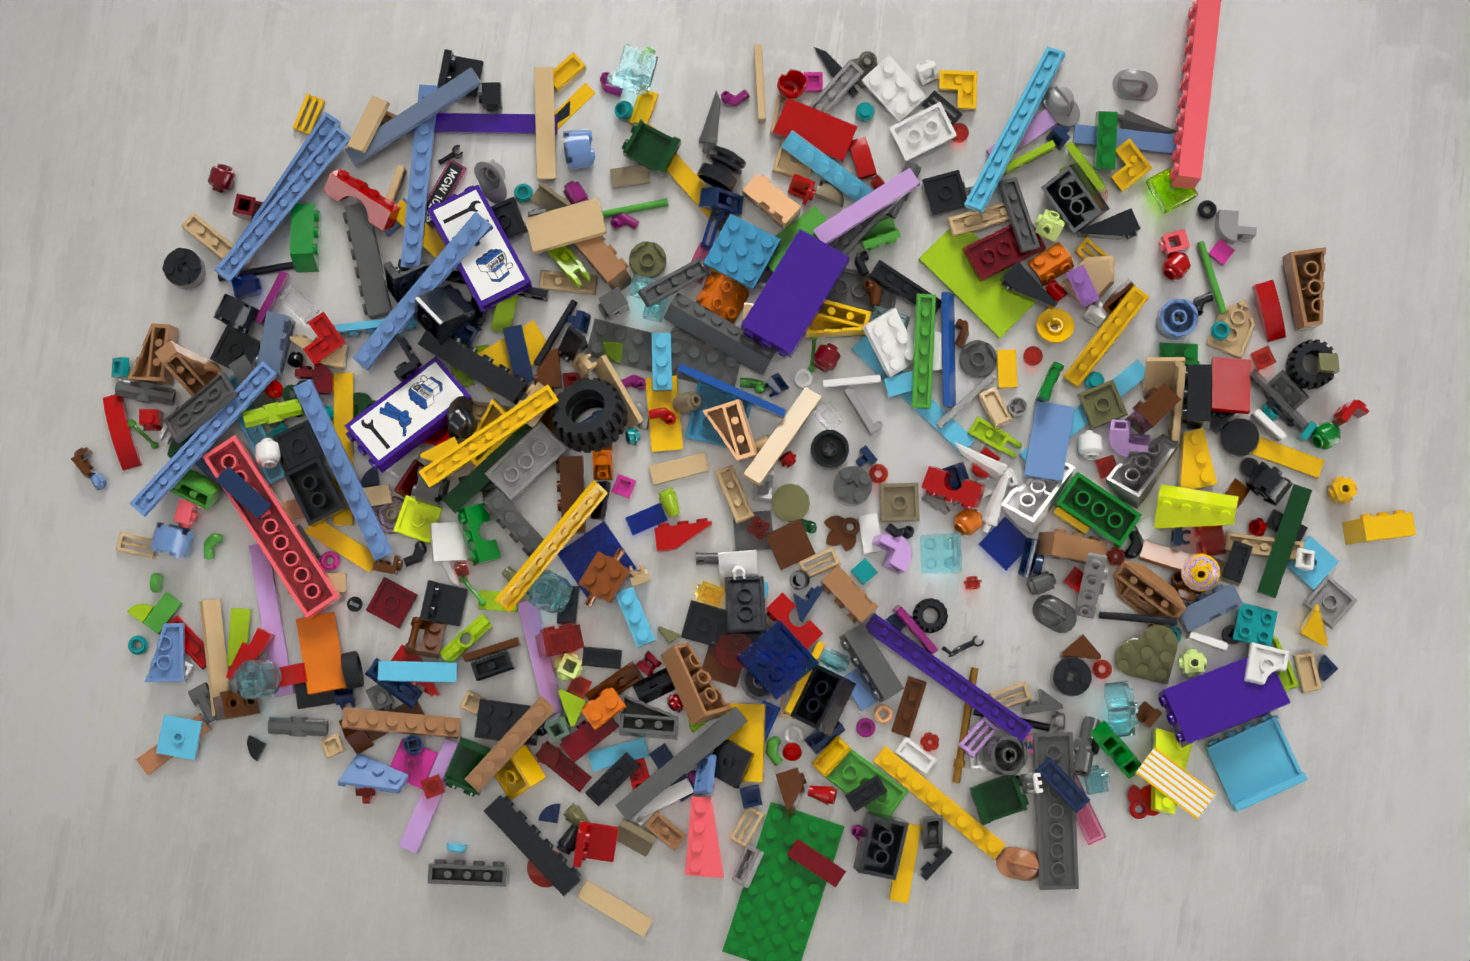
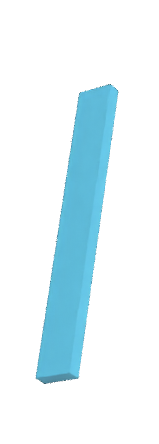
M864 335L851 350L875 373L881 375L882 379L889 378L869 339ZM900 371V372H898L897 374H895L894 376L899 375V374H903L904 372H903V371ZM912 392L901 394L900 396L911 406ZM932 398L931 409H914L958 452L959 450L954 442L968 448L975 441L953 418L939 429L935 423L946 412Z
M1138 359L1112 379L1120 397L1144 379L1145 367ZM1081 405L1074 410L1070 438L1089 423ZM1029 447L1019 454L1025 463Z

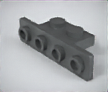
M1254 369L1250 373L1252 376L1251 380L1257 386L1261 385L1266 390L1265 394L1271 400L1274 399L1279 404V409L1285 414L1288 413L1292 417V422L1297 427L1301 426L1305 429L1308 422L1296 409L1309 398L1307 393L1283 369L1269 382Z

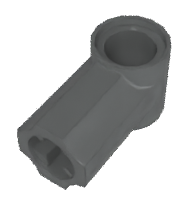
M205 682L188 691L191 701L198 707L206 724L215 721L216 717L212 716L209 685Z

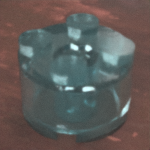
M544 570L526 594H528L529 602L533 606L548 613H560L564 611L565 606L570 600L573 586L566 578L550 570Z
M268 659L248 660L243 662L234 672L238 690L244 699L272 697L279 690L278 684L281 682L282 677L280 669L274 661L271 662Z

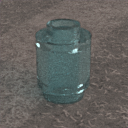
M826 648L820 660L824 664L823 666L839 674L841 671H846L850 661L847 660V655L832 648L831 650Z

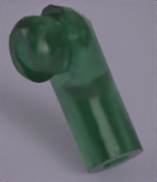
M800 519L806 532H816L817 526L814 521Z

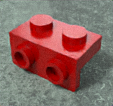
M1355 399L1344 404L1334 412L1333 417L1335 418L1332 423L1340 426L1346 423L1352 415L1360 418L1368 414L1367 405Z

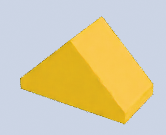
M1316 604L1300 626V633L1326 647L1328 646V639L1319 604Z

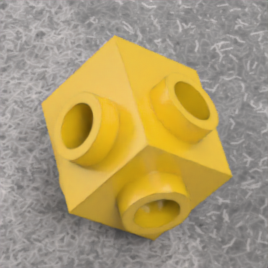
M1342 475L1332 479L1333 484L1327 486L1328 495L1334 503L1340 501L1342 504L1348 503L1353 500L1352 496L1357 495V485L1350 477L1344 479Z

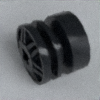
M711 145L710 153L706 155V159L712 164L702 163L697 176L712 187H720L732 192L737 184V179L732 174L741 175V169L745 168L746 162L729 149Z

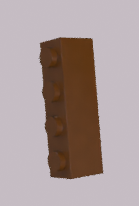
M583 456L559 457V462H556V473H560V481H557V492H561V500H557L558 511H561V517L565 515L585 490ZM586 520L575 534H586Z

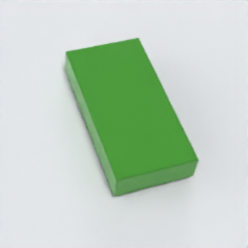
M165 592L143 624L160 635L164 623H169L183 603L168 592Z

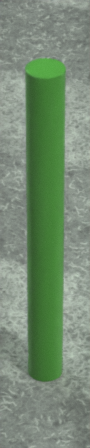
M666 198L603 210L602 213L603 217L607 218L623 213L628 214L669 205Z
M1198 242L1197 246L1219 313H1227L1205 242Z

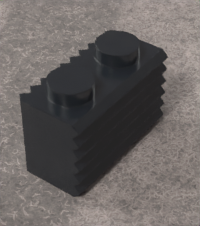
M508 651L501 652V654L498 653L497 655L494 654L493 656L490 655L486 659H479V661L471 663L476 681L515 669L510 652Z

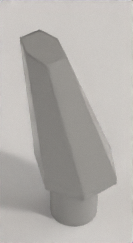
M929 494L921 498L936 510L939 508L944 515L950 511L945 504L946 501L942 498Z

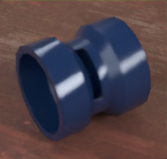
M409 735L404 739L403 747L408 755L417 756L422 753L424 744L419 736Z

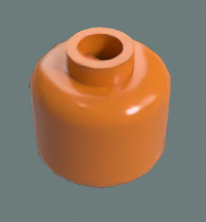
M964 508L954 517L955 530L962 536H971L982 526L981 513L977 509L969 510Z

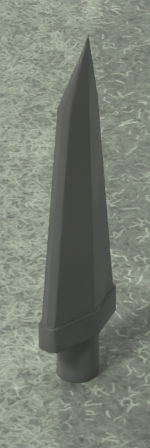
M717 90L698 141L703 143L702 152L707 154L711 145H717L721 100Z
M1125 110L1124 115L1118 114L1117 121L1121 122L1120 128L1163 134L1177 132L1129 110Z

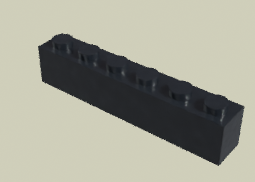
M425 331L418 345L517 405L528 389L529 385L524 383L526 381L525 378L517 373L515 376L509 374L510 369L502 364L499 367L493 364L494 359L486 354L483 357L478 355L476 348L469 344L465 347L461 344L462 340L455 335L438 344Z
M500 795L484 812L565 897L581 882L579 879L581 874L574 867L570 869L565 864L568 860L560 852L556 854L552 850L554 845L547 838L543 840L539 836L541 831L534 824L530 826L525 821L528 818L521 810L516 812L513 809L514 803L508 796L503 798Z

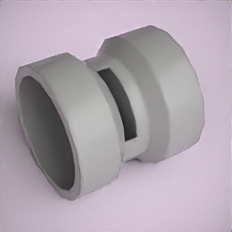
M1021 397L1013 398L1007 405L1012 418H1020L1026 413L1028 408L1027 402Z

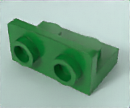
M1159 343L1158 357H1185L1186 370H1188V364H1199L1200 362L1198 361V344Z

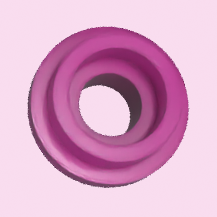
M327 551L321 556L320 562L324 569L335 570L340 564V558L337 553ZM330 557L334 559V562L331 565L327 563V560Z

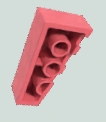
M691 797L685 875L724 878L711 797Z

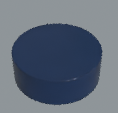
M1037 554L1033 573H1041L1044 562L1043 555Z

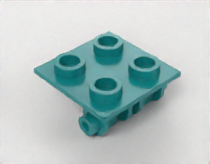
M1243 603L1244 605L1239 607V610L1237 609L1235 613L1237 619L1233 639L1249 644L1253 642L1271 647L1278 612Z

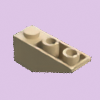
M296 334L295 337L290 336L289 339L303 349L318 339V337L312 340L307 339L306 335ZM347 345L342 346L322 360L321 363L329 368L346 370L349 347Z

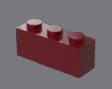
M611 718L595 730L589 721L583 720L576 726L577 731L561 738L562 743L559 745L572 762L575 763L619 728V724L614 718Z

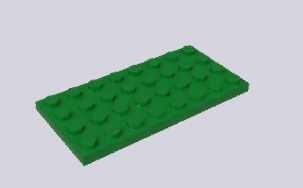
M773 802L770 803L756 846L764 854L749 888L743 887L722 952L749 961H802L827 882L789 857L787 853L798 838L833 862L845 826L794 810L792 815H788L785 806Z

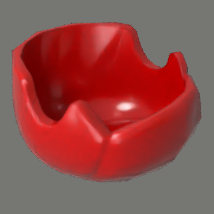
M790 69L786 74H781L777 82V88L780 94L786 98H798L804 93L808 80L801 71Z

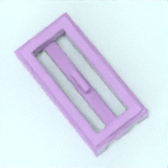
M983 716L958 746L968 753L970 757L974 758L998 728ZM985 722L986 725L982 728V730L975 736V738H974V739L968 744V746L966 747L964 744H965V743L970 739V737L977 731V729ZM991 727L992 730L972 752L970 750L972 746Z

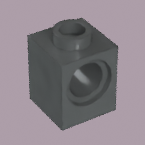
M377 684L365 690L374 710L388 711L392 709L391 705L395 701L392 695ZM379 693H383L386 696L383 704L377 702L376 698Z

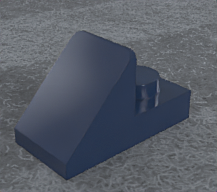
M818 585L815 589L811 587L805 596L808 598L807 601L793 593L799 621H804L822 593L823 588Z

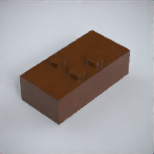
M1165 383L1157 389L1153 387L1143 396L1145 400L1143 402L1140 400L1132 408L1134 411L1125 420L1131 421V427L1138 434H1144L1153 428L1181 399Z

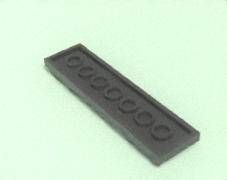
M594 319L585 355L591 354V358L595 359L606 355L611 363L652 372V333ZM671 337L672 376L677 375V379L698 384V381L678 373L680 364H684L735 387L741 362L716 348Z
M1073 732L1033 733L1035 773H1038L1036 769L1050 757L1075 783L1074 773L1072 772L1074 765ZM1037 777L1038 781L1042 780V785H1039V788H1043L1042 793H1036L1039 889H1079L1076 812L1042 777Z

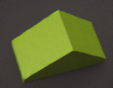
M558 690L570 727H574L587 701L565 690Z

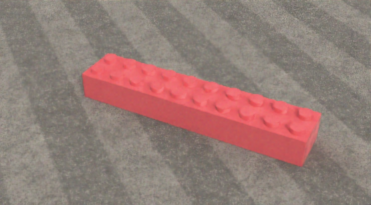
M1193 0L1192 7H1189L1188 10L1190 24L1186 28L1188 42L1185 43L1183 52L1186 54L1185 61L1183 60L1181 72H1184V77L1181 78L1179 90H1182V95L1179 96L1177 108H1180V112L1177 114L1175 126H1178V130L1173 138V144H1176V148L1171 156V162H1174L1173 169L1171 168L1169 173V180H1172L1171 187L1194 190L1202 177L1221 0Z
M234 435L203 455V459L216 479L229 466L272 504L260 519H257L223 488L304 616L311 619L340 600L342 596L240 438Z

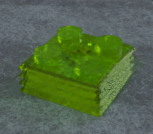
M1173 166L1150 177L1146 181L1163 214L1191 201L1198 195L1196 189L1175 187L1174 191L1168 189L1169 185L1171 186L1172 180H1169V173Z

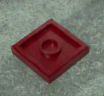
M383 577L365 611L400 629L418 594Z

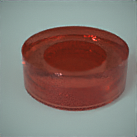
M962 123L953 125L957 137L951 140L956 143L964 142L969 135L968 127Z
M1036 346L1028 347L1023 353L1024 362L1030 366L1038 365L1043 358L1042 351Z

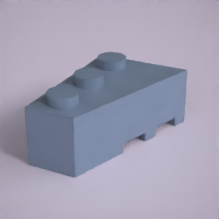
M270 311L266 312L263 334L260 341V351L255 360V366H258L263 361L279 377L283 375L291 344L289 338L293 336L296 324L290 316Z
M1221 584L1212 589L1213 593L1209 595L1203 593L1195 597L1196 602L1189 604V602L1184 603L1187 608L1178 618L1184 632H1190L1237 607L1243 606L1244 604L1234 585L1223 587Z

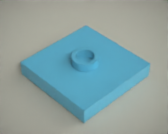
M1308 536L1304 541V549L1315 551L1313 570L1303 571L1296 568V561L1290 560L1288 561L1287 568L1310 589L1314 590L1339 561L1315 539Z
M164 715L156 753L196 760L203 722Z

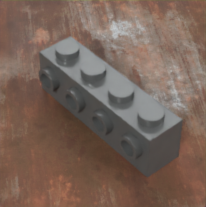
M496 487L482 499L485 503L483 508L490 515L494 513L498 517L496 522L503 529L507 527L511 531L509 536L515 543L520 541L524 546L522 550L530 557L544 539Z
M864 623L839 637L842 648L850 654L852 664L856 668L858 667L862 673L861 678L870 686L871 694L875 700L880 703L884 702L904 689Z
M434 859V862L428 865V884L508 886L509 866L504 865V862L493 861V865H485V861H473V864H465L466 860H454V863H446V859Z

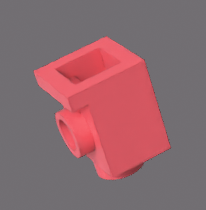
M1185 229L1164 234L1160 238L1161 241H1159L1160 251L1165 252L1166 256L1173 252L1186 251L1190 248ZM1173 241L1175 247H1171L1169 242Z
M179 498L173 521L178 522L179 527L190 529L193 522L197 521V508L201 507Z

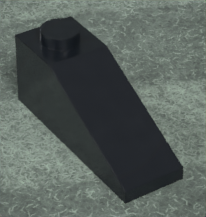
M1132 208L1079 230L1077 236L1081 238L1116 240L1126 238L1129 240L1136 237L1137 232L1141 228Z
M1020 262L1014 265L1000 279L1002 282L1001 286L1007 292L1010 291L1016 296L1051 310L1057 305Z
M571 325L567 328L558 348L561 353L559 356L567 363L569 361L573 362L576 355L584 352L588 347L585 336Z

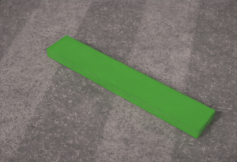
M916 294L911 408L931 409L936 294Z

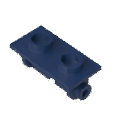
M838 721L831 736L816 729L804 741L817 755L837 735L839 736L846 729Z

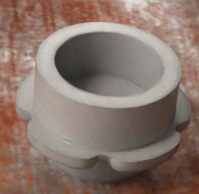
M1058 711L1056 715H1052V726L1056 727L1057 731L1065 729V714Z

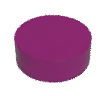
M862 718L856 724V731L862 737H870L875 732V723L869 718Z

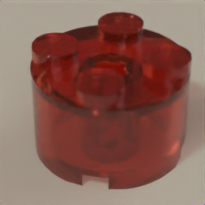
M1222 525L1192 527L1194 537L1198 536L1199 541L1196 544L1197 554L1209 556L1226 554V549L1222 550L1225 544Z

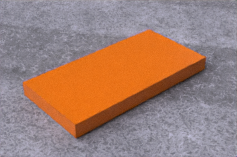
M335 613L315 615L311 619L306 617L296 619L302 661L305 664L307 676L306 686L308 695L347 688L341 666V648Z

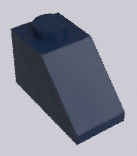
M720 187L701 188L699 207L712 212L741 215L744 196Z

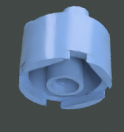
M585 128L563 131V138L566 137V143L563 144L568 169L590 167L594 164L595 151L590 147L591 141H593L591 130Z
M1172 299L1159 310L1156 317L1157 327L1167 338L1172 340L1182 339L1189 335L1197 326V308L1189 300ZM1179 316L1181 319L1176 322L1174 319Z
M157 522L150 544L152 546L151 550L161 553L169 551L171 556L178 558L189 555L195 532L172 524L164 526V523Z

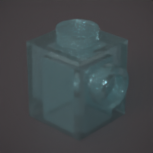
M1093 765L1090 775L1084 777L1087 794L1092 795L1109 791L1107 784L1110 783L1108 771H1105L1104 768H1099L1098 765Z

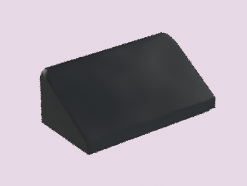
M598 481L597 483L608 494L591 513V519L604 521L611 483L609 481Z
M667 668L633 685L638 699L646 704L675 690Z

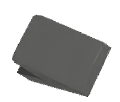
M1040 688L1038 689L1040 704L1037 701L1026 702V706L1022 707V714L1063 709V705Z
M942 815L920 818L923 849L943 847Z

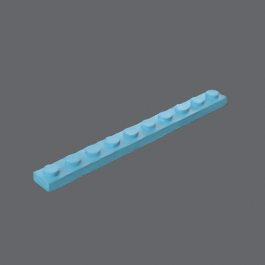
M1047 46L964 204L966 208L980 213L984 212L1066 56L1064 51Z

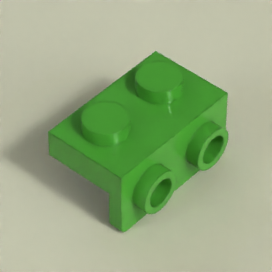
M889 217L880 220L860 241L861 247L870 251L879 248V244L886 243L887 245L896 242V239L901 236L899 230L895 228L893 218Z

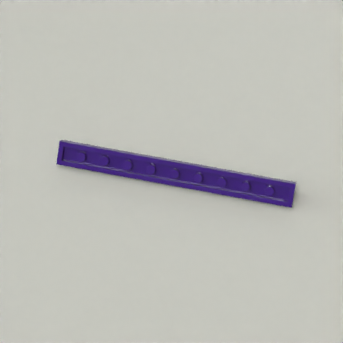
M874 613L865 625L872 636L1007 733L1018 738L1020 742H1023L1033 728L1032 725Z

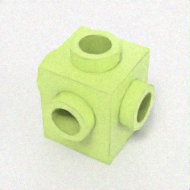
M1046 209L1044 214H1039L1035 221L1037 225L1035 232L1042 238H1048L1056 242L1065 221L1056 211Z
M1197 649L1185 650L1186 654H1180L1178 668L1181 670V674L1187 673L1188 677H1197L1199 673L1205 672L1204 668H1207V659L1203 657V653H1197ZM1193 659L1196 661L1195 667L1191 665Z
M564 653L561 657L558 656L553 665L556 668L554 673L558 674L557 678L566 682L575 679V677L578 678L583 668L581 667L582 661L573 653ZM564 664L569 665V671L563 669Z

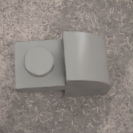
M1219 210L1216 213L1215 228L1221 240L1233 245L1237 241V237L1241 241H1250V239L1256 236L1257 227L1238 226L1239 211Z
M774 467L760 486L753 483L752 501L772 502Z

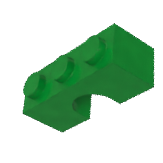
M1096 112L1094 169H1115L1118 112Z
M485 503L467 506L458 511V521L463 527V539L468 545V556L470 561L473 562V566L493 562L501 558L496 539L484 540L479 534L480 525L490 521L488 512L483 508Z
M1104 720L1090 731L1099 747L1107 756L1109 755L1125 776L1128 779L1133 777L1142 763L1110 725Z

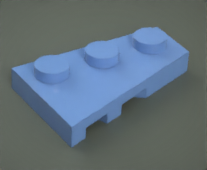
M164 623L145 682L185 681V623Z
M358 753L338 780V786L352 785L358 789H363V787L375 788L376 791L399 794L409 780V775Z

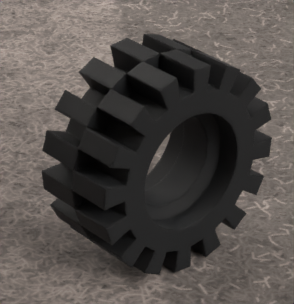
M924 599L913 610V620L925 633L938 632L947 623V608L938 599ZM928 608L934 609L938 614V618L934 623H927L923 619V612Z

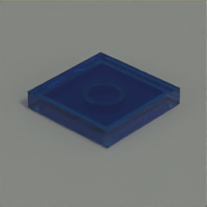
M1004 517L997 527L995 526L978 545L1007 571L1023 554L1027 537Z

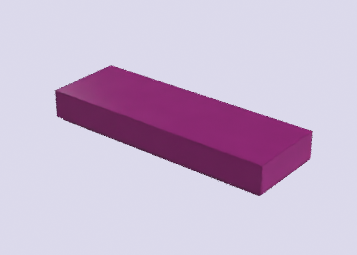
M282 270L279 272L255 318L258 324L264 326L266 312H272L290 278L288 273Z
M896 605L892 611L928 652L934 654L939 650L902 606Z

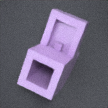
M1114 419L1111 421L1109 441L1116 453L1128 457L1129 451L1148 452L1150 435L1131 434V421Z
M885 533L874 536L872 544L887 551L882 566L897 574L906 572L912 557L908 541L902 536L893 538Z

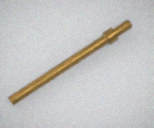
M971 667L969 681L976 685L979 668ZM966 702L959 743L969 731L972 707ZM959 746L956 759L953 762L955 768L952 782L960 783L962 768L965 767V751Z

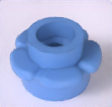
M94 472L95 474L90 476L96 490L104 489V485L107 484L102 473L98 475L97 472Z

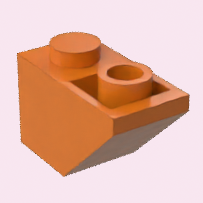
M612 442L608 448L604 447L598 452L592 451L594 480H613Z

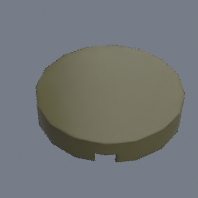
M643 241L637 244L630 252L629 265L637 277L642 279L656 278L666 267V254L657 243Z
M786 484L778 488L773 494L771 502L775 515L786 522L802 519L808 512L810 505L809 496L806 491L795 484Z

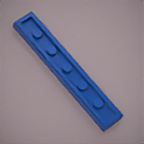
M942 292L943 405L953 408L956 405L954 294Z
M680 364L678 368V373L777 417L784 418L786 413L784 408L684 364Z

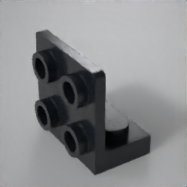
M444 49L437 84L438 88L471 67L479 80H481L484 62L482 60L454 56L452 50ZM479 87L465 96L476 98Z
M391 261L384 263L387 288L397 303L400 302L429 266L426 262L402 273L398 267L393 266Z
M396 334L395 338L410 361L408 363L402 362L393 371L402 382L420 369L422 364L414 352L410 353L412 347L404 336L401 338Z
M428 580L420 618L460 626L468 589Z

